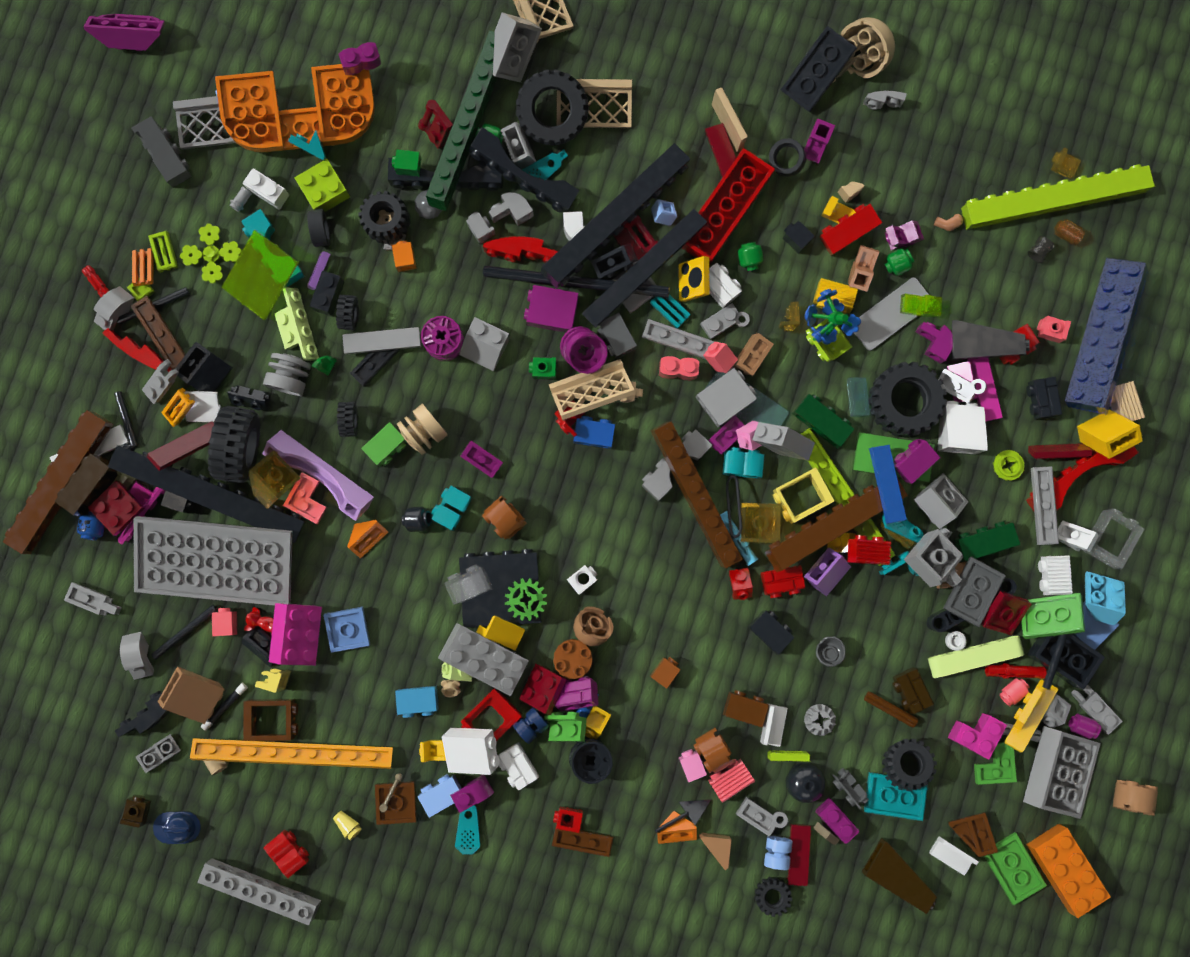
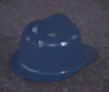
M166 812L159 815L154 821L153 832L157 840L162 843L185 844L196 839L201 826L197 816L191 812Z

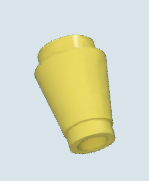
M342 810L333 818L343 836L349 840L355 838L362 830L359 826L360 824Z

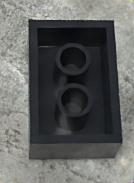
M1068 634L1055 675L1074 688L1084 690L1105 657L1074 635ZM1059 635L1038 637L1027 655L1048 669Z

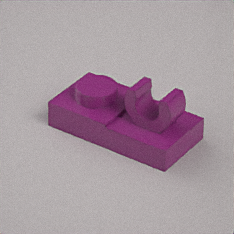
M736 416L732 417L708 440L712 444L711 447L720 454L725 452L738 439L736 430L744 426V424Z
M473 441L469 442L460 455L461 458L493 478L503 463Z

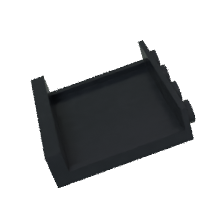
M533 549L521 550V554H514V550L502 551V555H495V552H483V556L476 557L475 553H465L464 557L459 558L464 627L488 626L494 615L513 624L542 622L541 611L537 612L539 617L536 618L533 614L530 621L527 616L522 621L520 619L521 615L514 618L515 612H508L511 606L505 605V602L509 601L505 594L511 593L508 587L514 588V581L521 584V579L523 578L525 583H527L530 578L532 579V584L537 581L539 582L537 552L533 553ZM527 586L529 592L538 594L534 588ZM520 588L516 590L513 598H517L520 595ZM524 590V598H521V602H525L528 609V602L532 598L528 597ZM539 600L534 601L532 604V611L537 608ZM519 604L514 605L519 611L525 613L522 606Z

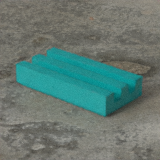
M670 294L666 299L684 317L662 297L652 299L650 304L676 329L690 316V313ZM658 300L680 320L678 323L656 303Z

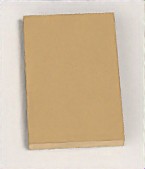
M723 88L715 90L712 107L720 122L724 124L727 135L735 151L738 153L744 148L748 136Z

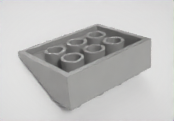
M1043 726L1023 802L1044 810L1081 819L1101 743Z

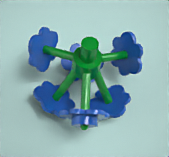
M825 289L820 293L821 296L818 297L817 301L826 300L824 302L825 307L822 308L824 314H818L816 306L813 304L808 306L805 312V320L809 327L815 324L816 318L828 319L829 321L828 325L824 327L819 326L817 330L811 327L813 332L811 336L818 343L822 341L823 344L829 345L831 342H835L837 340V331L834 328L837 325L843 324L841 330L847 336H852L854 332L859 331L858 326L861 324V319L854 314H851L849 317L847 314H843L841 311L844 310V305L839 303V299L831 300L830 297L836 295L837 290Z

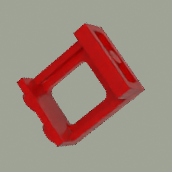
M494 688L461 720L463 724L461 728L476 729L472 725V721L490 705L504 719V723L493 732L497 741L522 717V714L498 689Z

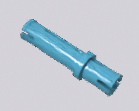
M726 511L720 516L729 532L728 512ZM731 519L733 535H737L739 530ZM742 534L738 538H732L748 566L758 560L749 546V541L746 542Z

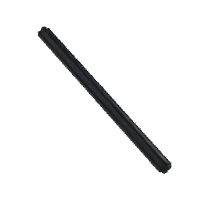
M484 266L483 276L551 284L540 272L493 266ZM570 276L571 280L565 286L606 291L616 281ZM642 284L633 294L668 298L670 288Z

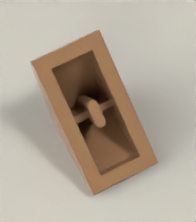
M711 833L699 834L703 843L724 870H727L731 848L730 836Z

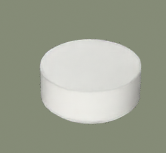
M952 631L947 634L945 643L949 649L959 651L965 647L966 637L961 632Z

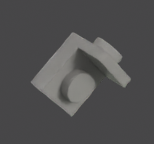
M1056 694L1041 721L1050 728L1065 724L1071 705Z

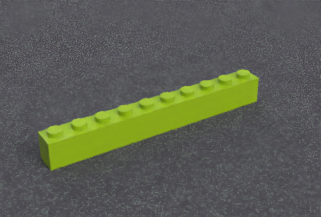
M1141 164L1130 167L1128 170L1119 168L1108 174L1100 172L1094 174L1093 177L1081 176L1070 182L1066 179L1057 182L1055 185L1046 183L1036 189L1027 187L1017 193L1008 191L1003 193L1002 196L996 197V194L985 197L983 200H978V198L966 201L961 211L966 230L1146 193L1155 186L1150 166L1141 167Z

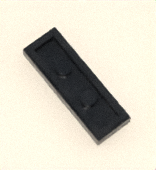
M401 349L370 352L350 374L365 387Z

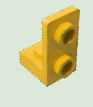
M831 196L821 215L822 217L839 224L838 219L848 214L850 217L856 213L854 209L839 203L838 198Z

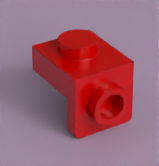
M749 569L729 570L733 600H745L752 597L753 586Z

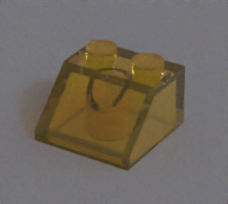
M274 450L249 471L253 495L267 509L301 479Z
M741 503V542L772 544L777 540L780 541L781 504Z

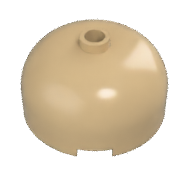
M871 17L861 18L847 25L840 33L843 38L858 48L857 51H861V54L855 57L857 60L853 63L856 69L851 66L848 68L850 74L855 72L858 76L870 78L883 71L890 64L895 52V40L890 28L884 22ZM874 63L873 67L869 70L861 71Z

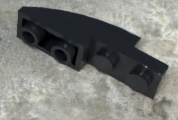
M157 691L149 696L151 700L145 703L147 708L136 713L138 717L133 720L128 718L119 724L120 728L115 730L118 738L127 735L135 729L138 730L139 734L147 732L165 718L170 711L162 709L158 703L162 695L161 691Z

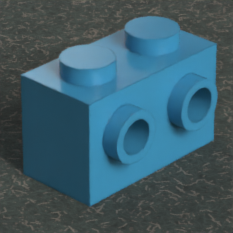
M437 686L398 689L395 691L397 715L403 714V718L414 717V713H422V716L434 715V711L439 709Z

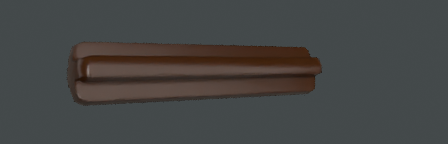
M870 691L866 693L864 697L866 702L912 728L917 725L918 718Z

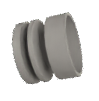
M272 353L270 358L278 363L269 362L268 366L275 369L276 372H266L262 385L283 393L303 396L306 384L298 380V378L308 377L309 374L301 369L310 370L311 364L293 355Z

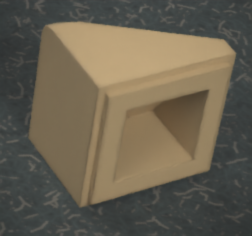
M850 182L848 185L842 186L837 193L845 203H848L861 193L864 185L858 182Z

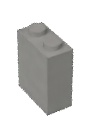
M735 368L696 395V399L717 427H720L757 399L755 397L757 395L752 386L746 385L744 375L739 370L736 371Z
M758 422L752 439L779 455L807 461L810 459L815 442L789 427Z

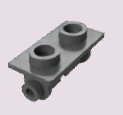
M840 769L837 777L832 774L835 778L833 783L839 791L844 790L847 793L845 798L851 806L856 805L861 809L859 803H866L869 800L868 794L859 784L854 788L851 787L856 780L849 770Z

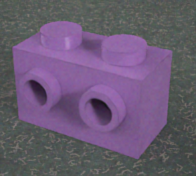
M828 548L804 577L815 589L827 596L851 566L842 555Z

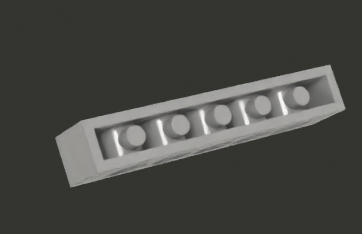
M210 859L204 864L197 882L306 925H310L314 920L321 902L319 899L215 859Z

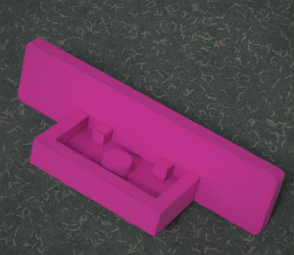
M135 482L129 492L145 508L138 516L146 517L144 516L148 509L152 510L157 504L156 498L159 494L163 495L165 490L156 487L152 492L138 482ZM134 519L119 536L118 543L121 545L132 538L134 534Z

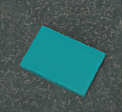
M869 772L866 789L869 800L864 805V812L923 821L928 785L912 791H906V789L899 790L898 786L894 787L891 785V780L887 781L885 777L888 775Z

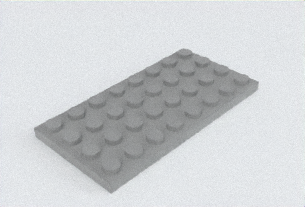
M136 516L134 518V592L275 605V603L290 604L293 531Z

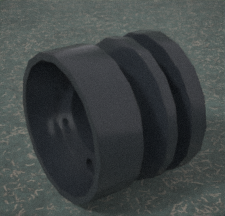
M585 738V742H576L571 748L569 764L579 780L588 784H596L605 780L610 774L613 766L612 756L608 748L601 741L594 738ZM588 755L590 757H593V763L591 764L590 762H586V756Z

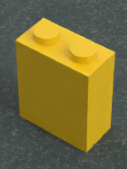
M1110 409L1077 426L1080 442L1109 459L1142 442L1140 425Z

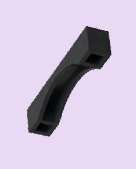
M483 127L468 150L474 159L482 160L491 170L499 171L505 179L516 182L522 190L535 194L539 201L549 203L559 213L566 212L570 208L580 191L564 180H543L522 171L507 156L499 138Z
M388 158V182L390 186L398 189L404 188V186H412L414 189L430 186L434 172L421 168L420 177L399 175L394 167H392V158ZM481 161L476 166L461 172L455 190L460 188H468L469 190L487 188L490 191H496L498 188L503 189V174L499 171L491 170L485 162Z

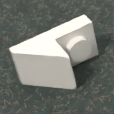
M1062 521L1058 528L1059 541L1076 551L1082 549L1090 552L1099 537L1094 531Z

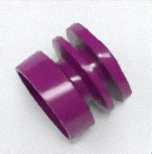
M436 316L428 320L421 331L422 343L434 359L450 361L459 356L464 336L459 325L453 319L447 316ZM440 334L444 335V340L439 339Z
M582 326L574 327L567 331L561 339L560 351L563 358L579 373H594L606 362L608 355L607 346L589 328Z

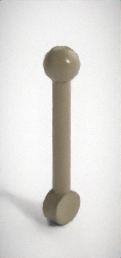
M398 773L395 775L396 780L384 804H381L379 807L381 812H385L388 809L387 804L398 782L403 779L402 774Z

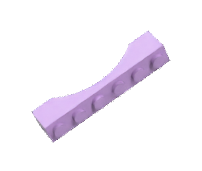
M282 430L267 441L263 455L277 465L299 469L318 479L333 494L339 509L356 521L369 508L374 498L372 495Z

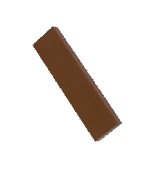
M146 296L131 305V308L164 359H168L171 362V370H174L186 354L150 298Z

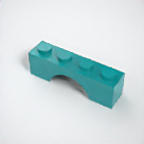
M261 209L241 221L245 226L242 230L248 238L252 237L255 243L252 244L258 254H263L264 259L262 261L268 269L271 268L275 274L272 277L278 285L282 284L286 288L305 277L291 256L280 257L271 252L270 238L275 229Z

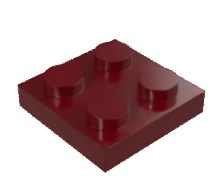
M117 480L88 507L111 534L115 536L145 509Z
M1000 591L991 604L981 625L988 629L1012 635L1032 604L1026 599Z
M535 663L519 699L544 714L551 715L567 679Z

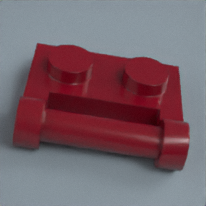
M428 100L425 114L420 119L418 127L427 133L430 141L439 149L444 147L453 124L435 100ZM432 114H434L435 117H434V120H433V122H432V124H431V123H430V119H431V117H432Z
M637 215L632 223L629 224L627 222L623 226L624 230L618 236L613 235V238L620 247L631 243L638 260L658 243V240L655 241L643 225L639 215ZM636 226L649 244L648 247L643 245L632 230V227Z

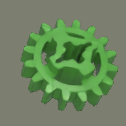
M523 578L521 579V584L514 581L515 587H508L511 593L505 594V597L509 598L505 605L511 606L508 612L514 611V618L521 615L520 619L522 621L525 616L530 621L533 614L536 618L539 617L537 612H544L541 606L547 605V602L543 601V598L547 597V594H542L544 587L538 588L539 582L537 581L532 584V579L530 578L527 583H525ZM527 586L534 588L538 594L529 592ZM520 588V595L517 598H513L516 590ZM524 590L527 596L532 598L528 602V609L525 602H521V598H524ZM539 600L537 608L532 611V604L534 601ZM519 604L522 606L525 613L519 611L514 605Z

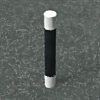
M241 683L213 712L206 723L201 725V728L207 731L248 687Z

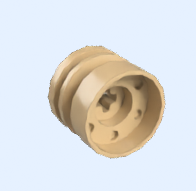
M421 404L413 410V414L416 417L414 422L406 416L405 420L409 426L406 427L401 421L397 425L401 435L408 444L421 455H424L426 451L421 446L423 443L431 449L432 446L428 439L432 437L439 443L448 434L427 408Z

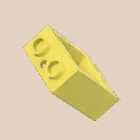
M817 468L774 489V494L772 495L777 505L780 504L783 508L782 515L787 522L790 521L791 524L834 502ZM809 477L822 502L794 516L781 491Z

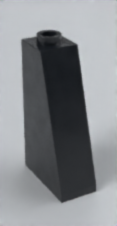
M952 320L953 360L1025 356L1026 351H1030L1029 339H1025V334Z

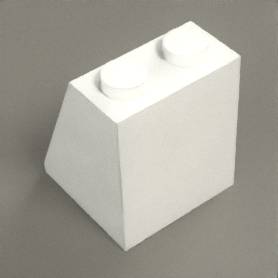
M947 401V405L943 407L945 412L940 417L937 451L974 455L987 451L984 407H978L977 403L959 405L957 401Z

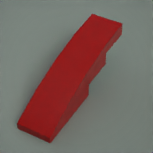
M109 328L102 332L122 351L154 370L164 361L147 345L141 348L133 339L127 336L122 340L115 331Z

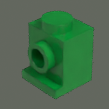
M533 357V362H529V373H532L533 379L556 380V357ZM544 364L546 368L544 370H540L539 365Z

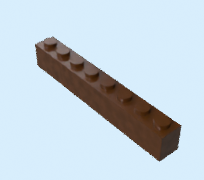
M86 410V412L81 414L78 419L79 423L68 434V440L65 445L59 448L58 456L47 467L45 476L38 481L35 492L27 498L26 506L17 514L13 526L6 531L3 543L20 554H31L61 508L59 504L54 502L57 499L58 492L66 487L70 476L81 467L82 460L96 452L112 428L113 423L96 412Z
M672 421L665 422L650 430L720 566L728 568L742 560Z
M898 480L901 497L903 499L908 495L904 490L903 486L901 485L900 481ZM870 485L862 490L864 494L860 496L855 494L848 498L847 504L843 505L840 503L834 506L832 513L827 514L825 512L816 517L818 521L812 524L809 521L802 525V530L798 533L794 530L785 535L786 540L781 543L777 540L768 545L770 549L765 551V554L775 571L779 572L883 511L878 486Z

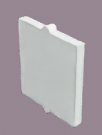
M185 391L184 394L190 395L189 400L193 399L195 401L186 414V421L214 422L221 408L218 392Z

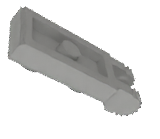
M168 359L157 367L142 389L153 404L160 402L179 374L177 369L170 372L167 371L171 365Z
M1088 684L1084 689L1088 695L1087 698H1084L1078 691L1073 690L1071 694L1080 703V707L1091 719L1096 720L1101 725L1104 733L1109 735L1123 722Z

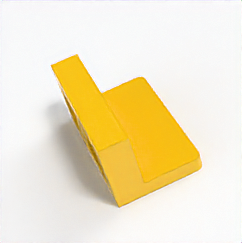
M494 615L487 628L479 625L476 632L489 640L516 650L525 629Z

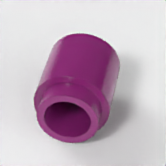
M1080 714L1072 716L1069 720L1068 725L1073 733L1089 739H1096L1100 734L1101 725L1096 720Z

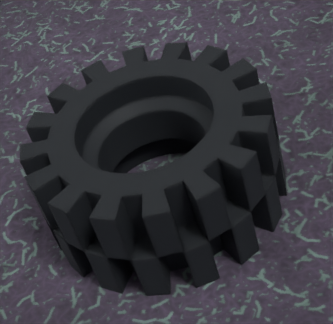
M340 295L336 311L337 328L355 330L358 321L357 296Z
M339 402L337 408L338 433L340 437H355L358 433L356 403Z
M768 877L767 880H761L762 883H758V888L755 889V900L760 910L768 916L770 914L772 917H775L776 914L781 916L783 911L786 913L787 907L790 908V901H792L791 891L788 886L777 877H774V879ZM772 889L778 890L781 895L780 900L775 904H770L766 901V894Z

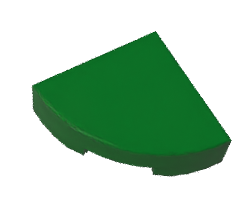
M323 356L318 358L311 367L328 376L337 359L331 356Z

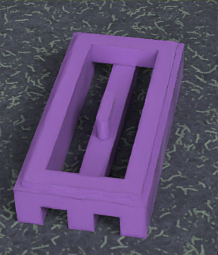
M324 251L320 254L307 288L311 290L316 289L321 272L324 270L330 256L329 253Z

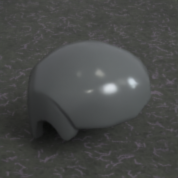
M428 190L422 191L415 199L416 212L425 219L438 217L442 210L429 206L426 198Z
M836 637L823 638L816 648V657L821 664L827 667H836L842 663L846 656L845 645Z

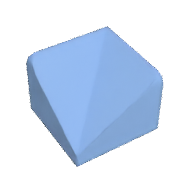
M657 199L651 208L654 222L670 226L677 218L672 202Z

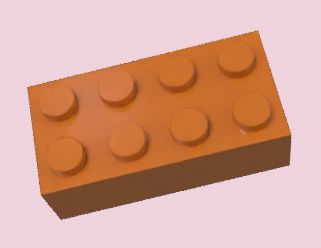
M1057 824L1026 844L1067 911L1076 918L1083 916L1111 898L1068 828Z

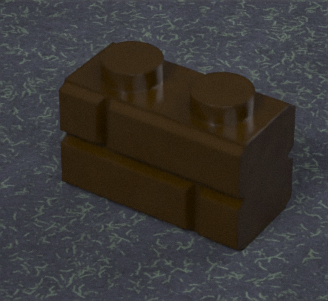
M910 668L892 677L894 680L892 683L893 688L897 694H901L903 699L901 704L905 711L915 714L934 705L917 668Z

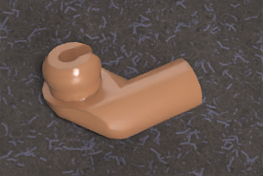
M955 214L954 217L948 220L937 217L934 226L952 231L962 225L963 217L960 214Z

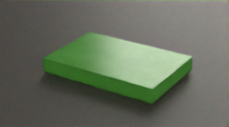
M1081 593L1028 600L1032 605L1022 618V630L1025 639L1085 632Z
M1015 832L996 843L998 852L984 856L1012 905H1016L1047 886Z

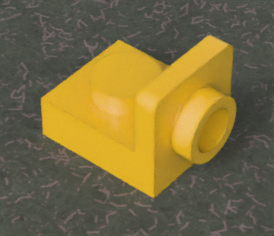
M593 706L586 720L585 736L597 740L611 714L597 706Z

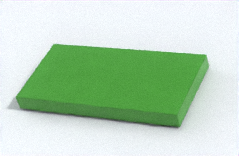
M859 432L853 471L875 474L869 451L870 448L890 445L894 462V458L898 454L904 453L912 441ZM929 444L934 449L935 444ZM932 466L916 481L930 482ZM896 472L897 478H901V476Z

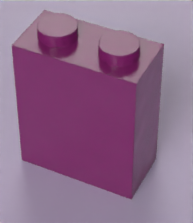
M533 285V289L529 290L527 301L530 302L529 309L526 308L524 313V320H527V326L565 333L572 329L578 293Z

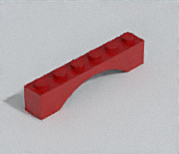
M1133 446L1110 459L1092 449V456L1081 457L1075 461L1077 464L1071 468L1069 466L1060 472L1061 476L1058 478L1053 477L1056 510L1062 506L1068 488L1083 472L1099 465L1124 464L1138 454L1136 448ZM1032 491L1029 493L1030 497L1026 501L1034 511Z

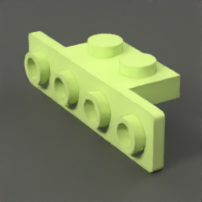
M286 287L283 289L288 307L275 313L284 348L292 349L299 345L304 361H316L319 356L299 289Z

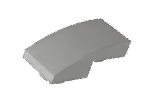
M897 91L872 92L867 94L863 105L870 109H881L884 103L893 108L901 107L907 93Z
M169 734L152 747L137 755L136 759L144 772L148 773L181 750L171 734Z

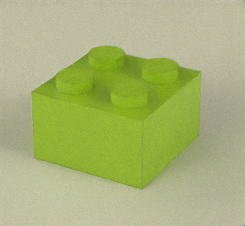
M328 159L294 177L313 210L323 209L326 212L350 198Z

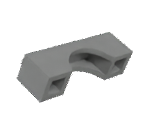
M696 429L693 433L689 430L682 438L684 441L683 445L690 458L697 461L712 446ZM664 458L657 463L656 467L658 469L653 474L649 472L642 479L644 481L642 487L657 501L673 487L669 477L670 468Z

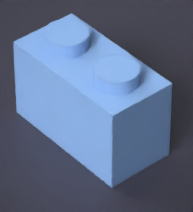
M446 774L438 779V784L434 786L429 784L421 789L422 793L419 794L418 799L429 818L454 804L450 794L461 789L454 774L450 777Z

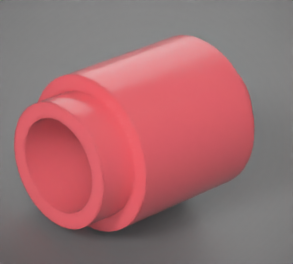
M1015 678L1001 690L1002 692L999 696L1010 707L1021 701L1029 692L1028 689L1030 687L1023 679L1018 680Z

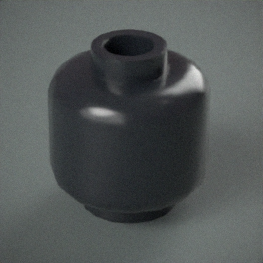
M423 506L410 507L406 509L402 516V524L409 532L425 531L432 523L430 511Z

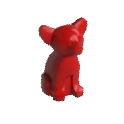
M253 607L252 612L246 616L247 625L244 627V630L249 632L259 626L263 630L271 632L272 635L274 618L261 617L260 610Z

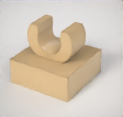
M630 381L635 394L620 399V402L629 403L635 401V398L643 396V389L636 388V382ZM622 387V388H621V391H625V390H627L628 388H623V387Z

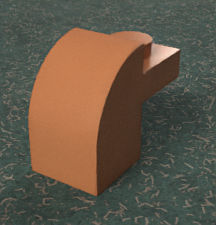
M860 246L849 275L848 284L850 287L868 291L874 275L873 268L879 255V250Z

